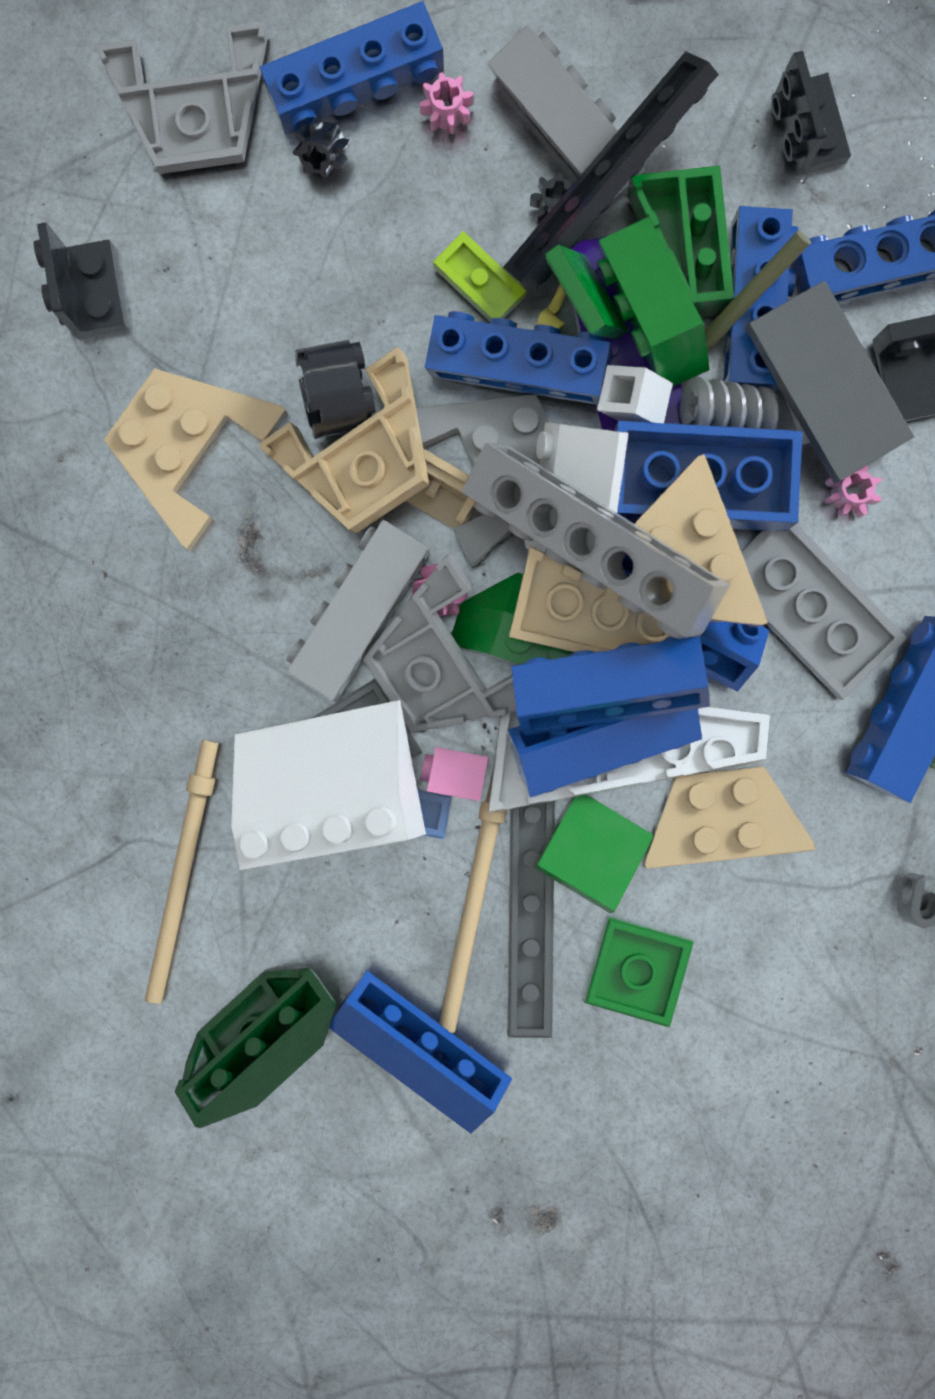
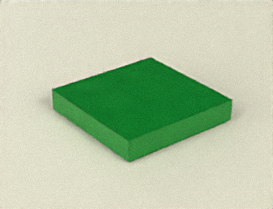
M559 244L545 254L547 262L589 334L617 340L629 332L628 327L622 320L586 255Z
M588 795L572 797L534 868L611 914L618 907L654 835Z
M607 915L584 995V1003L670 1028L694 941Z

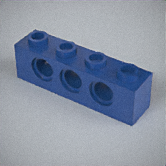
M935 210L929 213L928 217L913 220L911 215L898 217L889 221L886 227L870 230L868 225L855 227L845 232L843 237L828 240L826 235L810 238L811 244L791 264V269L796 271L795 285L798 295L825 280L837 302L842 303L935 281V252L925 250L920 243V239L928 240L935 249ZM877 249L888 251L892 256L893 262L883 261L879 257ZM834 259L845 260L849 264L851 272L840 271L836 267Z

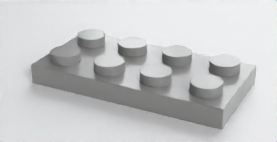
M798 524L787 531L762 530L741 550L768 621L766 625L839 700H844L907 639Z

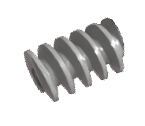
M696 376L691 378L684 388L679 405V418L681 423L685 425L691 422V425L776 430L780 402L776 392L767 387L760 386L756 388L750 384L739 385L731 381L724 383L718 379L707 380L706 378Z

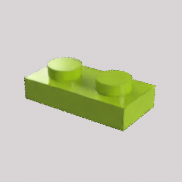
M464 231L433 261V268L490 323L492 318L504 319L526 297V290Z

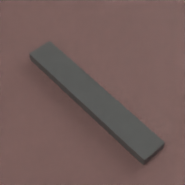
M555 801L510 809L508 1038H552L554 880L535 869L534 866L555 830Z

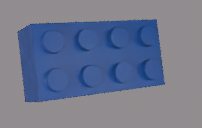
M632 421L617 422L613 431L628 433L617 514L630 522L636 523L698 456L705 454L732 528L787 531L798 523L802 431Z

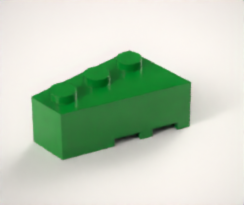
M720 165L639 174L630 178L627 198L638 222L647 217L650 218L700 317L718 316L734 299Z
M647 217L600 239L599 244L603 259L597 261L599 272L607 287L614 285L617 295L614 296V301L618 312L624 322L629 320L633 328L631 335L641 358L645 356L651 371L673 383L672 387L709 371L704 323L650 218Z

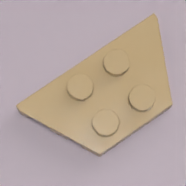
M705 454L700 455L638 519L635 525L731 584L709 622H731L748 624V626L752 627L764 625L768 621ZM664 578L660 585V592L662 597L669 602L673 595V587L670 581Z
M764 766L704 772L673 778L667 793L664 809L661 811L655 826L654 837L648 853L644 856L643 867L649 869L814 851L815 843Z

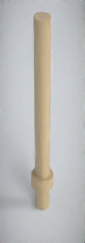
M201 740L194 773H189L186 791L190 793L144 999L150 1003L161 1004L163 1001L207 796H212L216 778L212 777L219 743Z
M493 772L487 800L481 802L478 818L482 819L439 1019V1024L451 1033H454L456 1030L499 823L504 824L507 810L488 813Z

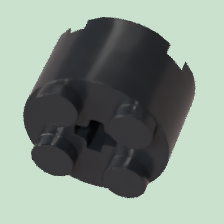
M347 339L295 350L296 367L301 366L303 377L298 379L309 427H313L312 436L314 439L348 433L372 417V413H375L373 393L370 385L362 387L361 369H365V361L360 342L350 343Z

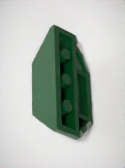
M312 969L262 972L197 1032L186 1060L183 1079L178 1081L175 1089V1094L195 1127L203 1128L257 1107L324 1045L336 1007V1001Z

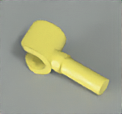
M559 284L551 304L540 313L536 325L553 326L561 331L564 328L565 323L556 316L567 295L561 284Z

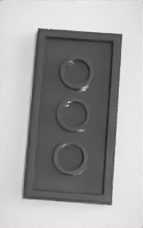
M825 280L752 321L745 327L834 484L914 438L912 431Z

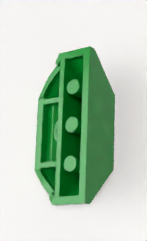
M519 572L463 601L451 633L461 649L512 666L524 664L533 658L552 660L570 657L571 654L575 653L509 637L523 579V574Z

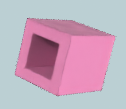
M435 747L434 756L425 754L420 780L429 782L427 792L480 801L488 757Z

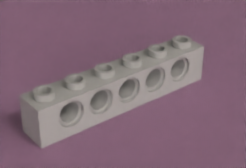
M484 444L461 491L475 501L473 506L476 510L492 518H498L499 516L510 524L508 529L514 535L527 541L536 540L546 547L544 552L548 557L565 565L573 564L583 571L581 577L585 581L601 589L610 588L620 595L619 602L623 606L642 614L646 612L659 620L657 623L658 628L672 637L682 639L683 637L687 638L703 634L731 585L507 444ZM516 485L521 490V499L518 504H516L513 496ZM552 507L555 508L558 515L557 524L554 528L549 522V513ZM589 530L595 537V546L592 552L587 549L585 544V537ZM626 554L632 558L634 564L633 572L630 576H627L622 568V561ZM664 578L668 579L673 587V595L669 602L662 597L660 592V585Z

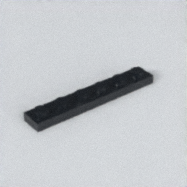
M685 51L502 268L531 293L540 284L544 283L553 272L546 260L547 256L545 254L558 244L572 249L580 242L587 228L599 214L605 212L610 207L614 197L628 180L641 171L646 159L662 141L666 140L674 132L676 124L694 104L705 96L708 87L719 75L711 63Z

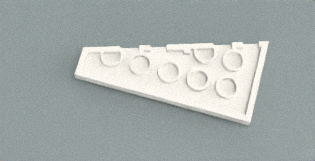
M713 707L699 708L702 740L530 798L518 772L507 731L508 729L520 726L516 711L508 712L500 718L488 813L763 761L766 759L770 715Z

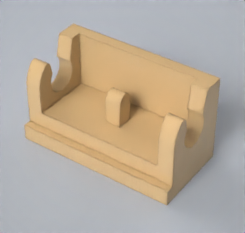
M423 448L429 485L405 502L454 530L455 527L468 522L475 510L473 506L475 501L461 492L469 475Z

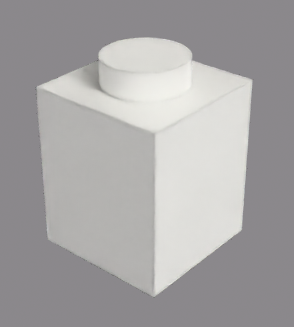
M607 365L597 410L618 421L664 423L673 383L647 368Z

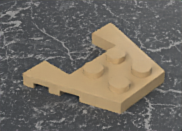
M398 346L365 369L385 406L375 415L314 457L299 428L291 422L259 443L261 450L272 457L283 467L282 469L297 480L311 493V496L347 529L354 533H358L429 485L408 359Z
M154 368L104 438V441L180 544L191 551L213 519L178 495V489L227 420L232 421L262 442L276 431L288 412L278 404Z

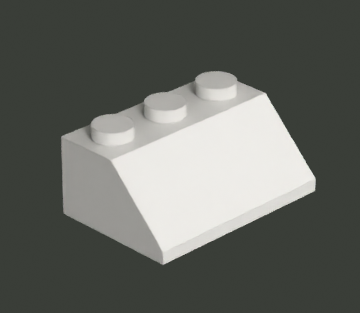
M545 422L544 431L539 434L536 445V454L538 459H540V466L617 513L628 433ZM552 507L549 513V522L554 528L557 524L558 515L555 508ZM589 530L585 537V544L587 549L592 552L595 546V537ZM524 540L528 553L530 545L542 552L546 549L545 546L536 540ZM569 563L570 566L577 568L573 564Z

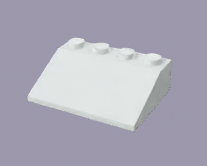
M400 700L235 734L231 827L240 870L402 842L426 834Z

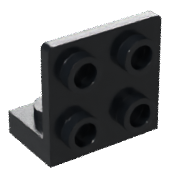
M795 52L792 54L785 71L782 73L777 89L772 95V109L775 118L782 121L785 131L783 138L785 156L789 162L793 161L796 175H801L847 163L851 153L829 74L825 73L810 77L804 52Z
M47 222L37 224L39 240H34V251L39 266L45 268L47 284H42L41 291L47 311L53 312L58 317L62 326L65 325L77 339L128 330L114 245L110 239L66 247Z
M935 314L888 324L872 340L880 377L905 421L934 416Z

